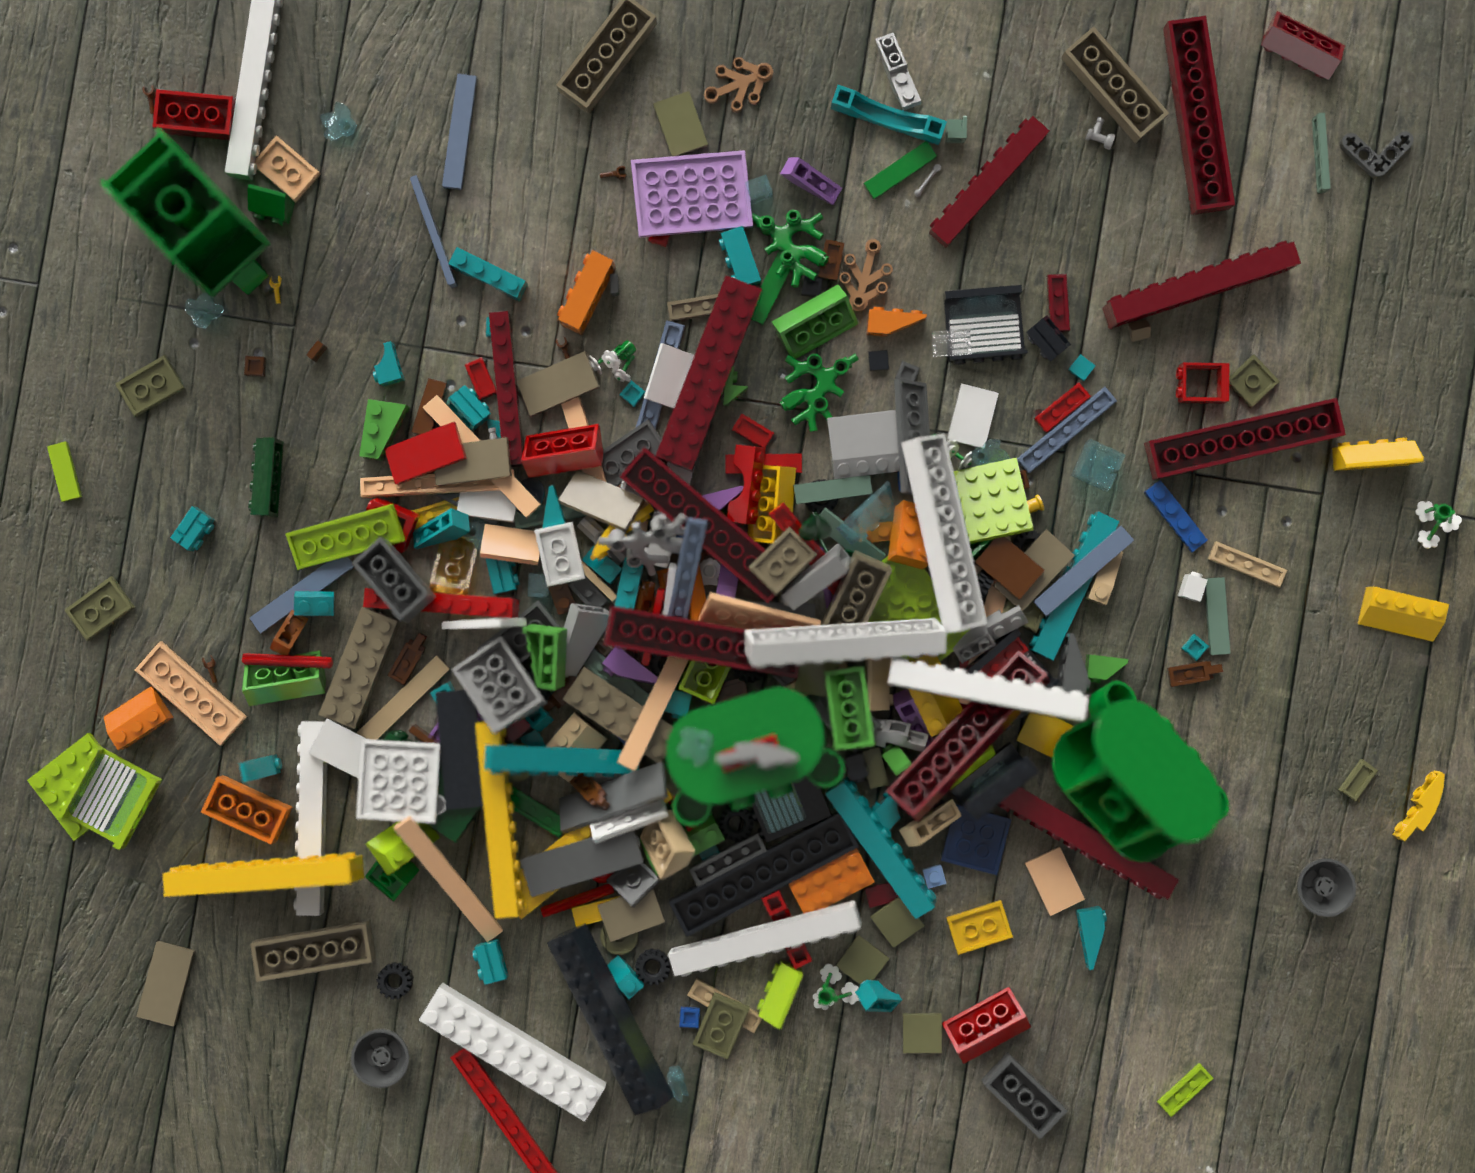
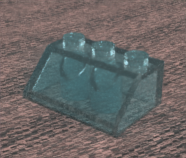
M887 481L870 494L836 528L851 545L857 541L859 543L863 542L869 536L867 532L875 530L880 525L878 521L881 518L884 520L892 513L890 509L895 503L890 483Z

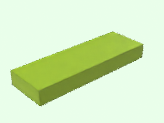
M65 441L47 446L61 502L81 498L82 494L68 442Z
M1198 1063L1157 1102L1172 1117L1214 1078Z

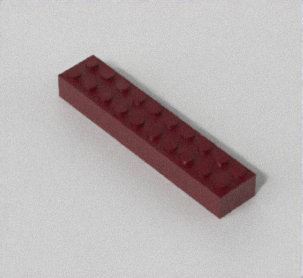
M1206 16L1171 20L1164 26L1163 33L1191 215L1229 210L1235 205L1207 18Z
M1285 240L1271 248L1267 246L1258 249L1257 252L1251 255L1250 252L1242 254L1233 261L1231 258L1221 261L1215 267L1213 264L1205 266L1197 273H1195V270L1187 272L1179 279L1176 276L1166 279V282L1161 283V285L1158 282L1150 284L1143 291L1138 288L1130 291L1124 297H1122V294L1110 298L1111 300L1106 301L1107 304L1102 308L1109 330L1290 271L1301 264L1294 241L1287 243Z
M727 275L725 276L657 450L656 457L688 471H693L762 294L761 288Z
M1333 398L1145 442L1144 446L1152 480L1339 438L1345 436L1346 433L1338 400Z
M644 447L619 477L658 511L666 515L671 522H674L679 514L686 516V520L682 523L681 527L686 526L687 517L707 521L702 548L765 602L769 603L775 595L748 569L766 550Z
M610 606L603 645L797 678L799 665L788 663L784 666L766 665L762 668L752 666L745 654L746 629Z
M1020 651L995 675L1004 677L1005 681L1008 682L1021 680L1025 682V685L1029 686L1036 683L1044 685L1045 688L1050 683L1048 674ZM970 701L887 789V794L915 821L919 822L1022 711Z
M1021 787L998 804L999 807L1008 812L1010 809L1014 810L1013 815L1025 822L1027 819L1031 820L1029 824L1040 831H1043L1045 828L1047 830L1046 834L1058 841L1061 838L1064 839L1063 844L1075 851L1078 848L1081 849L1079 853L1093 861L1096 858V863L1109 871L1111 868H1114L1113 873L1125 880L1131 878L1129 882L1140 889L1148 888L1146 892L1159 900L1162 897L1168 900L1179 882L1178 878L1150 862H1134L1123 857L1102 834Z

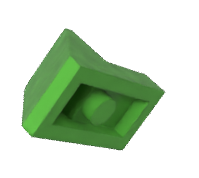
M734 366L725 386L724 406L730 405L748 389V386L733 385V383H737L738 371H734Z

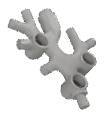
M659 514L651 521V532L642 531L640 524L635 522L632 524L634 535L625 537V533L621 529H614L608 535V538L598 537V545H607L608 548L615 552H621L627 548V564L630 567H639L643 564L646 566L648 574L653 576L656 574L654 564L668 563L669 556L647 554L644 551L645 546L657 544L668 552L680 553L683 538H668V536L672 534L684 535L685 527H681V525L686 520V516L679 514L672 524H667L666 515Z

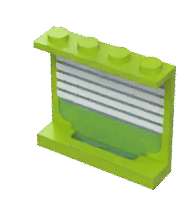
M103 747L95 748L89 753L86 766H83L79 771L77 783L71 786L69 790L70 796L67 801L65 800L60 806L59 811L61 812L58 817L61 819L68 817L114 842L113 847L121 850L127 847L162 779Z

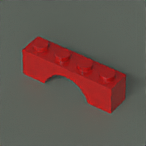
M736 444L733 464L742 471L744 487L739 497L728 504L727 518L732 522L756 524L758 503L761 497L760 487L763 479V464L766 458L765 448Z
M780 889L762 897V901L773 922L792 917ZM802 943L797 948H791V946L785 948L795 969L812 962V957L805 943Z

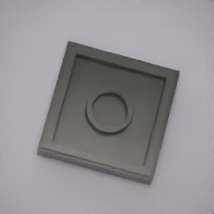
M640 863L615 871L606 881L634 908L661 880L644 863Z

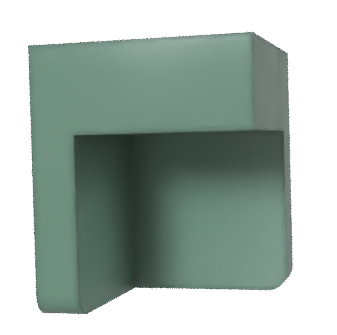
M963 116L962 119H947L945 143H965L967 138V116Z

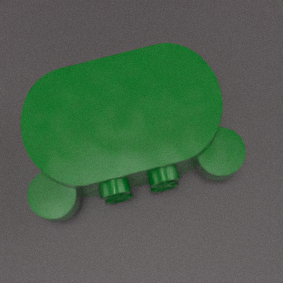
M157 127L155 129L158 133L114 175L108 180L105 178L101 179L100 183L177 267L209 296L214 298L231 281L244 293L250 295L269 277V274L255 259L271 243L200 166L166 132Z
M1112 681L1093 692L1088 699V709L1091 717L1065 731L1054 747L1052 769L1060 789L1114 849L1128 860L1149 862L1159 858L1169 848L1176 845L1199 841L1208 836L1214 830L1218 821L1225 818L1229 812L1228 796L1218 786L1213 773L1201 760L1199 752L1195 748L1188 746L1174 731V726L1170 720L1162 717L1151 706L1137 701L1132 688L1124 682Z
M783 687L770 688L685 714L675 723L667 741L666 757L668 768L673 780L681 789L674 798L672 805L673 813L676 819L683 825L698 826L711 815L713 804L729 801L732 810L744 808L755 804L754 793L764 790L768 791L770 799L782 797L793 793L791 783L800 780L806 775L816 786L821 788L832 787L843 777L844 761L838 752L831 748L823 747L824 731L817 711L803 695L792 689ZM775 734L779 747L798 754L799 759L795 760V764L783 766V762L775 763V767L764 769L763 765L758 766V761L724 772L722 764L717 763L716 755L719 752L734 748L735 743L752 742Z

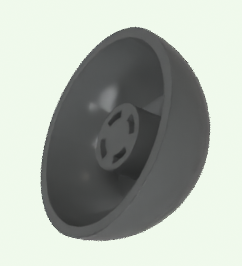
M1324 858L1312 861L1303 868L1298 877L1297 892L1301 902L1309 911L1319 916L1330 917L1344 912L1351 905L1356 893V883L1352 872L1346 865L1334 859Z
M375 1029L365 1033L357 1040L352 1049L351 1064L353 1071L363 1083L372 1087L383 1088L395 1084L403 1077L409 1064V1051L405 1041L397 1033L387 1029Z

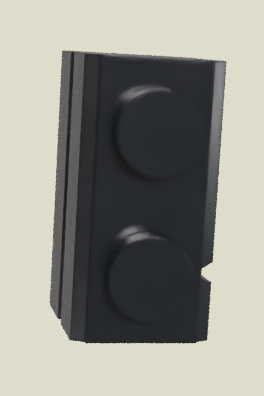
M1047 315L1026 332L1030 343L1036 344L1040 349L1041 356L1050 362L1071 345Z
M858 751L857 754H848L844 758L849 779L855 780V783L867 780L866 778L869 774V768L865 762L866 759L863 751Z

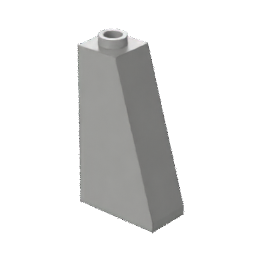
M839 543L783 588L781 594L783 603L787 607L790 606L792 610H795L848 572L851 557Z
M571 603L564 628H567L565 677L577 676L606 629L609 611L606 608Z

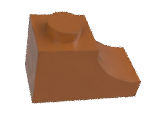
M291 610L274 637L270 649L281 655H289L309 619L304 616H294V610Z

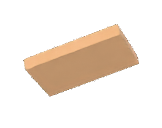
M277 135L254 161L257 169L295 202L299 200L321 174Z
M485 524L480 557L538 565L539 548L535 531Z
M1060 847L1025 862L1050 916L1085 900Z

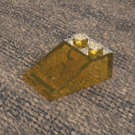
M460 537L456 540L439 544L429 582L430 590L433 593L469 595L480 540Z

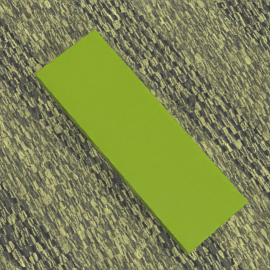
M394 504L285 534L297 570L363 553L379 537L389 540L392 545L405 541Z

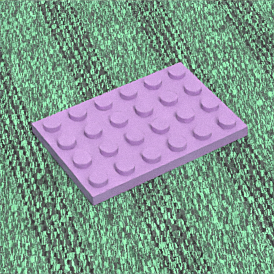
M745 150L631 160L639 238L731 230L743 226V228L753 227Z

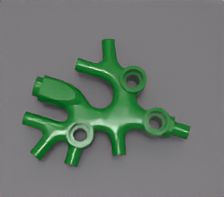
M790 210L786 214V224L784 226L775 225L773 217L769 215L759 217L753 213L752 221L756 223V227L764 235H771L773 238V243L764 248L767 255L776 250L783 251L780 255L781 266L776 271V274L782 277L786 270H792L791 286L795 288L799 287L800 278L803 275L814 281L818 274L803 266L800 260L806 258L815 265L824 267L829 257L827 253L815 246L794 245L792 236L796 232L803 231L820 241L824 234L816 230L814 225L824 219L819 212L809 219H801L799 211Z
M855 353L848 358L844 357L843 359L836 360L830 368L823 367L822 358L818 354H811L807 361L800 362L790 355L787 356L785 362L794 367V371L785 377L788 384L803 374H812L817 380V384L813 389L794 390L781 398L782 401L779 402L785 412L787 410L791 411L803 402L808 403L806 410L791 419L795 426L803 420H807L810 432L818 431L816 414L821 413L826 421L827 418L833 417L827 409L828 401L824 396L828 392L834 393L838 397L842 396L844 391L836 386L835 381L839 376H844L852 368V364L859 360ZM815 360L818 364L813 366L811 361ZM841 365L844 367V370L839 371L837 367ZM818 402H821L823 404V407L818 408L816 404Z

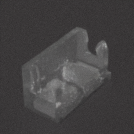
M970 329L932 332L933 357L972 354Z

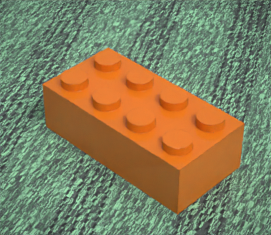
M594 250L585 256L583 261L585 266L582 272L578 271L574 279L576 284L573 289H569L566 295L568 300L565 306L562 305L557 314L559 316L558 320L563 327L580 335H583L610 280V274H613L616 268L612 259Z
M222 775L216 778L201 813L266 843L273 844L277 842L293 807Z
M856 848L788 885L804 914L827 908L874 883V880Z

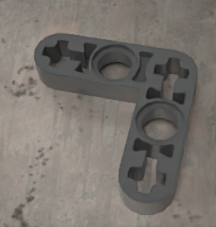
M1401 132L1377 154L1356 134L1348 133L1340 140V148L1372 178H1380L1411 147L1414 139L1411 133ZM1402 138H1406L1405 144L1399 148L1396 147ZM1351 139L1353 141L1352 145L1347 146V140ZM1357 146H1360V148L1356 150L1354 153L1353 150L1356 149ZM1387 150H1392L1395 153L1393 160L1386 157ZM1360 151L1367 152V160L1364 161L1359 158ZM1381 162L1385 163V164L1379 169L1380 171H1378V172H1375V171H1374L1375 168H1376L1375 166L1379 165Z

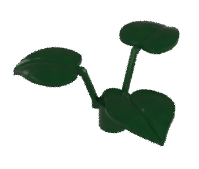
M813 513L810 519L802 523L799 536L806 541L819 540L825 553H827L828 549L822 539L828 538L832 530L824 518ZM845 550L846 553L850 557H852L854 552L851 550Z

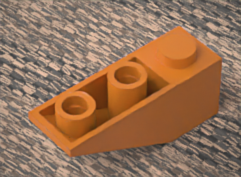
M873 307L868 312L866 335L886 337L924 321L927 318V314H922L923 311L911 310V313L903 312V309L894 308L892 311H885L883 307Z

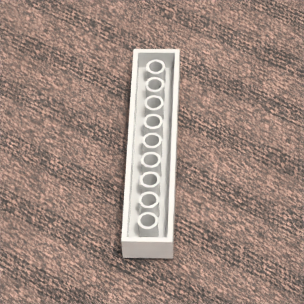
M945 434L919 437L902 442L942 626L946 633L986 625L987 619Z
M936 618L745 630V654L751 665L757 668L773 664L775 666H784L788 663L803 665L805 662L821 664L824 661L843 662L847 659L861 661L863 658L880 660L882 657L896 659L906 655L919 657L921 654L937 656L939 653H946V630Z
M444 983L439 986L419 1019L422 1023L584 1122L605 1089L607 1082Z

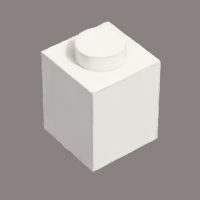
M1196 572L1185 574L1178 597L1201 602L1207 579L1202 578L1203 575Z

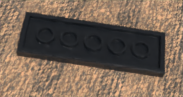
M466 690L435 692L445 809L482 807L484 805L475 724L478 723L477 707Z

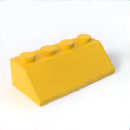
M1397 438L1395 442H1388V439L1376 440V444H1369V441H1359L1357 445L1343 442L1338 443V447L1332 448L1334 471L1405 466L1424 462L1415 440L1408 441L1407 438Z
M763 465L758 518L756 524H748L747 535L754 541L773 544L783 534L782 530L768 513L783 501L793 513V485H795L796 468Z
M1366 587L1358 624L1434 642L1445 624L1449 604L1379 587Z
M921 654L919 657L908 659L909 663L916 664V661L928 663L927 666L930 667L942 665L938 656H930L928 654ZM908 689L931 737L941 733L963 710L958 698Z

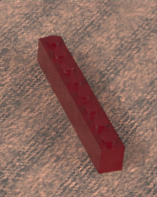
M1034 116L1029 120L1026 118L1018 126L1020 130L1017 134L1012 133L1007 138L1006 142L1008 144L1004 148L1000 146L993 154L995 158L991 163L987 161L980 169L982 173L978 177L974 175L967 183L970 186L965 191L962 189L956 195V202L953 205L949 203L942 211L944 215L940 219L936 218L930 224L931 230L929 234L942 246L947 248L1048 135L1050 130Z
M508 311L490 312L489 320L501 438H508L511 467L523 466L521 458L524 447L511 315Z

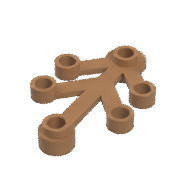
M741 57L735 58L733 61L734 69H745L752 72V74L747 76L729 70L724 65L717 66V77H727L735 81L718 89L713 86L706 88L704 91L706 102L714 104L719 100L720 96L739 89L735 100L731 103V109L734 112H740L749 84L756 81L754 90L749 94L748 100L752 105L758 104L763 84L770 81L773 77V68L769 64L761 63L756 66L744 61ZM741 61L742 65L736 66L735 63ZM724 69L725 73L719 74L718 70ZM761 71H766V72H767V75H766V76H762V75L760 74V72H761ZM709 94H714V95H715V98H714V99H710V98L708 97V95H709ZM753 95L758 97L756 101L751 100ZM739 103L740 108L736 109L733 105Z
M870 239L865 245L867 256L862 273L855 262L856 258L853 254H847L844 258L845 265L849 266L859 283L858 290L856 291L850 282L851 276L849 273L843 272L839 276L840 283L845 286L851 296L849 301L852 309L856 312L863 311L870 299L879 294H885L888 289L885 282H879L875 289L865 293L866 286L883 276H889L893 271L892 266L886 263L880 270L870 275L874 256L879 253L881 248L879 241L876 239ZM872 243L876 244L877 248L874 250L870 248V244ZM852 257L853 262L848 263L846 258ZM884 267H889V268H890V272H889V273H885V272L883 271V268H884ZM846 275L848 281H842L841 277ZM880 285L885 286V290L880 291L878 287ZM857 298L861 299L862 304L857 305L855 300Z

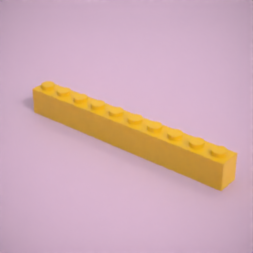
M479 721L475 724L494 914L495 918L518 917L522 910H524V900L520 897L522 881L518 877L520 861L516 858L518 842L514 838L516 822L512 818L514 803L511 802L510 794L513 791L512 783H509L508 779L510 774L509 770H502V774H492L490 770L484 769L485 745H508L505 744L504 739L507 729L504 728L494 734L486 721Z

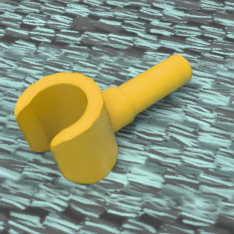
M271 276L269 284L274 290L275 302L279 304V287L282 279L278 276L279 283H274Z

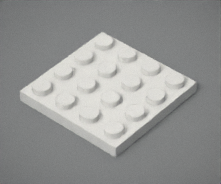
M362 739L356 818L403 821L411 816L415 822L435 823L437 817L440 744Z

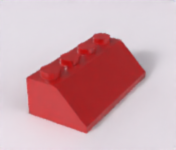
M599 424L527 435L521 462L528 478L602 466L604 453Z
M1010 987L1003 989L942 1023L963 1064L1031 1028L1024 1011Z

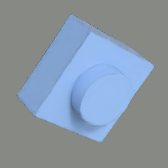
M941 864L922 869L928 889L946 884Z

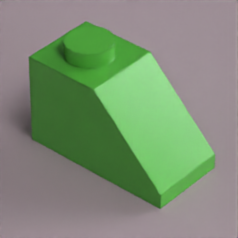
M1086 654L1085 668L1090 682L1100 683L1101 679L1107 680L1128 663V659Z
M890 743L885 748H882L881 756L896 776L912 764L898 745Z

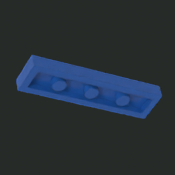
M1161 480L1144 492L1190 552L1195 551L1207 541L1204 534Z

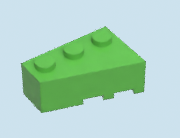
M368 399L359 456L366 459L383 461L386 456L384 448L391 446L393 438L402 425V421L410 407L405 404Z
M537 624L523 627V634L526 635L528 643L527 650L528 652L530 651L533 662L531 666L537 688L557 690L565 686L567 628Z

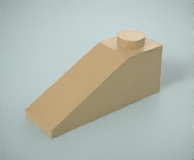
M1122 551L1093 576L1084 599L1099 605H1107L1123 556Z
M950 799L929 811L919 822L913 820L899 831L908 847L918 846L962 815L953 799Z

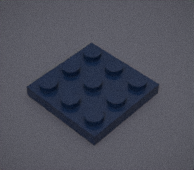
M956 804L962 816L949 825L940 860L997 875L1011 819L986 813L979 820H976L963 806Z

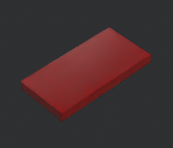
M456 422L448 423L384 448L396 485L467 459Z

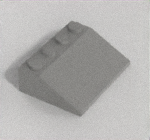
M896 410L827 418L834 479L900 471Z
M502 636L452 669L494 734L529 716L547 704L543 695Z

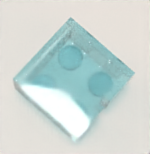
M1089 439L1082 449L1071 476L1105 492L1109 491L1117 475L1116 473L1110 474V472L1119 471L1125 454Z

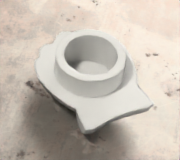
M712 558L703 560L700 563L703 584L718 585L717 578L720 573V564L716 560H712Z

